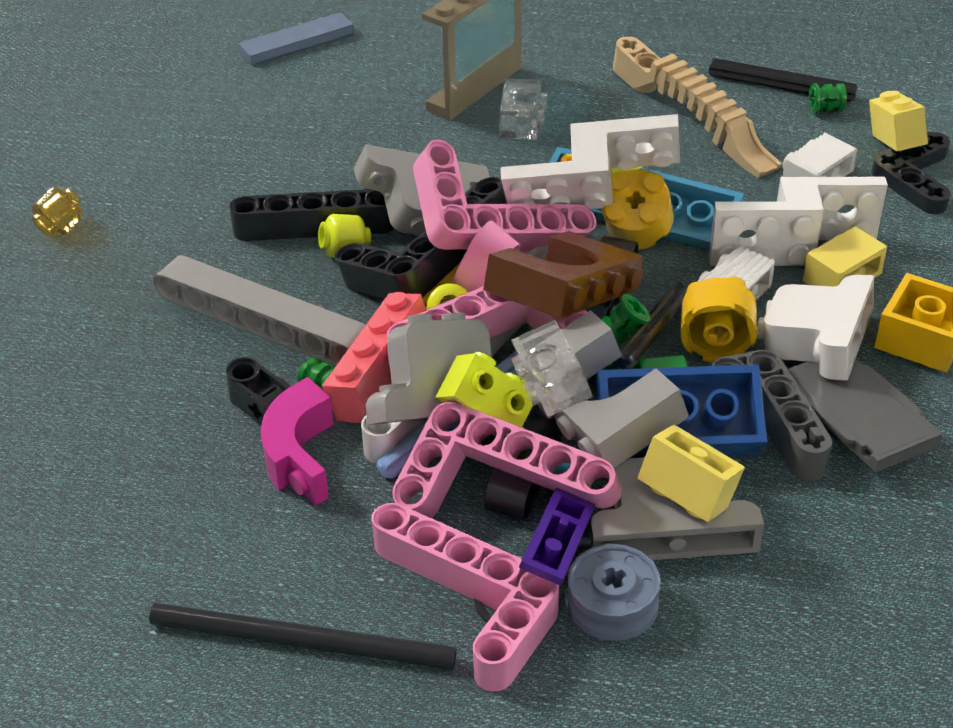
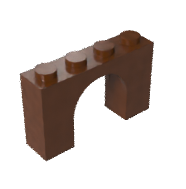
M568 231L550 236L546 260L512 248L490 253L483 290L554 317L563 318L615 299L623 294L636 291L643 277V270L641 268L643 256Z

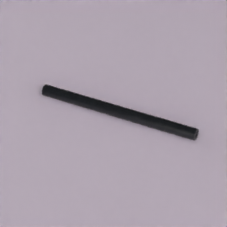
M153 603L149 614L151 625L450 670L454 669L457 647L162 603Z

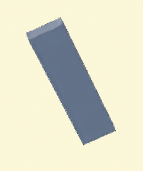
M340 12L238 43L239 52L251 65L351 35L354 33V26Z

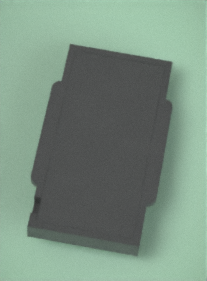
M855 359L848 381L828 379L821 376L819 373V363L807 361L788 369L822 424L873 471L879 472L941 446L943 433L921 415L922 410L872 367L868 365L863 366Z

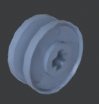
M604 544L592 547L579 555L570 567L568 575V610L573 622L586 634L601 640L623 641L638 637L649 629L658 616L660 574L654 561L642 551L620 544Z

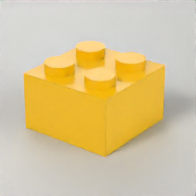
M906 273L882 312L874 348L947 373L953 362V287Z

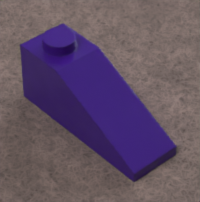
M556 488L521 560L519 568L561 586L595 504Z

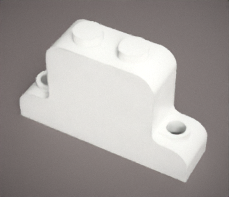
M850 275L845 277L840 285L835 287L789 284L778 288L773 300H768L765 317L759 318L757 327L758 339L764 340L765 350L776 353L781 359L819 363V373L821 376L828 379L848 381L874 309V276Z

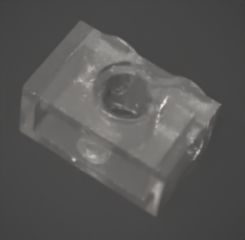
M505 79L499 111V138L537 140L538 128H544L545 111L547 110V92H542V80Z
M556 320L511 340L517 352V356L511 358L520 380L528 377L529 380L523 383L525 390L533 405L541 403L547 417L593 397L583 370Z

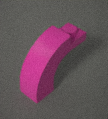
M309 377L286 389L272 402L262 421L261 439L266 470L273 485L280 491L291 484L297 494H304L316 506L329 498L326 470L302 447L309 439L330 428L334 423L331 397Z

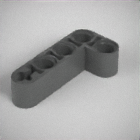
M756 350L716 359L712 366L759 364L766 430L791 472L796 477L806 481L821 479L826 474L832 439L781 358L772 351Z

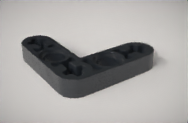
M928 132V144L902 151H895L889 148L875 155L871 173L874 177H885L888 184L887 187L926 213L940 214L947 210L951 195L950 190L921 170L947 157L951 141L946 135L938 132Z

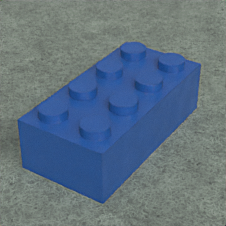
M759 364L598 371L595 381V400L612 397L654 369L659 370L680 389L689 415L686 420L677 426L726 456L758 455L767 443ZM650 444L630 458H644Z

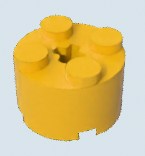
M637 169L614 173L612 175L613 205L602 207L607 230L613 237L638 242L639 249L650 248L661 237H666L673 225L674 214L668 186L664 182L662 175L647 170Z
M717 277L693 282L688 285L682 301L681 341L688 352L693 355L694 351L703 356V361L713 363L716 359L745 353V350L751 345L753 347L757 339V305L753 293L746 287L744 280L739 277Z

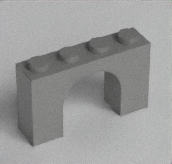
M590 310L516 359L514 364L520 377L527 382L526 388L538 395L536 403L545 417L548 419L554 417L563 435L568 440L575 438L581 451L605 459L615 468L648 446L653 436L673 424L677 426L686 420L689 415L680 389L657 369H654L612 397L595 401L580 400L574 397L582 383L621 357L612 329Z

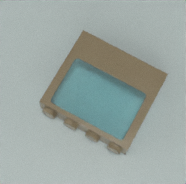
M442 0L422 14L423 20L439 25L443 29L444 88L426 100L427 112L451 121L521 69L522 0Z

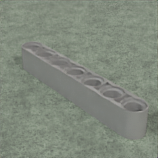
M182 255L173 259L153 278V285L156 291L163 298L311 357L319 358L334 366H337L366 326L359 321Z

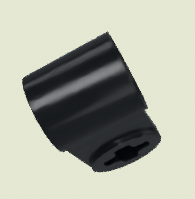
M240 357L227 364L226 377L230 402L262 426L264 415L269 406L290 385L252 358Z

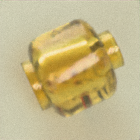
M50 187L32 205V221L47 236H53L54 234L64 236L83 216L80 206L81 198L70 188L64 190L59 187Z

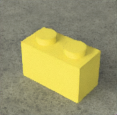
M886 91L881 93L879 98L869 100L872 133L875 138L895 151L928 144L924 106L902 95L899 91Z
M855 226L807 253L804 261L803 282L814 286L835 287L840 285L841 281L850 275H872L875 278L882 274L887 245Z
M673 424L653 436L637 479L650 486L651 490L656 494L668 497L684 507L691 516L709 522L728 508L745 467Z

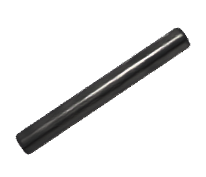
M717 58L712 59L709 65V74L721 78L809 93L812 83H817L820 88L824 84H832L835 87L837 84L843 83L847 92V101H854L857 93V84Z
M676 282L670 287L649 312L650 321L647 324L640 323L620 346L621 357L612 362L614 368L632 369L682 307V301L688 286H683L681 282Z

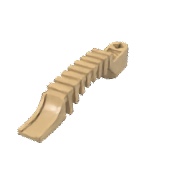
M626 36L617 40L613 70L634 90L641 93H650L656 90L658 84V92L663 95L668 91L667 95L672 99L678 95L677 100L681 104L688 101L686 108L691 112L698 108L696 118L702 121L707 117L704 129L709 133L716 128L712 142L718 146L725 141L722 150L755 177L761 178L780 169L782 163L761 144L756 135L753 121L746 117L747 112L742 107L738 109L736 107L737 103L733 99L728 100L726 98L727 94L723 90L717 91L716 84L713 82L707 83L708 78L703 74L698 76V71L694 67L687 68L688 63L684 60L677 62L678 57L675 54L660 58L637 38Z

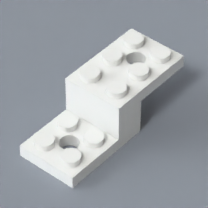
M678 114L570 124L572 161L501 167V182L507 204H579L589 209H600L607 205H613L611 169L631 170L637 166L655 165L665 167L672 163H680Z
M780 177L777 202H715L709 251L710 266H717L723 254L729 255L740 245L744 249L749 248L750 252L754 250L756 254L761 253L762 257L773 258L775 266H805L804 261L807 253L813 248H817L818 240H832L836 235L842 234L855 226L877 239L888 186L886 178ZM844 205L855 206L848 213L838 212ZM753 230L756 232V234L750 238H742L739 236L743 231Z

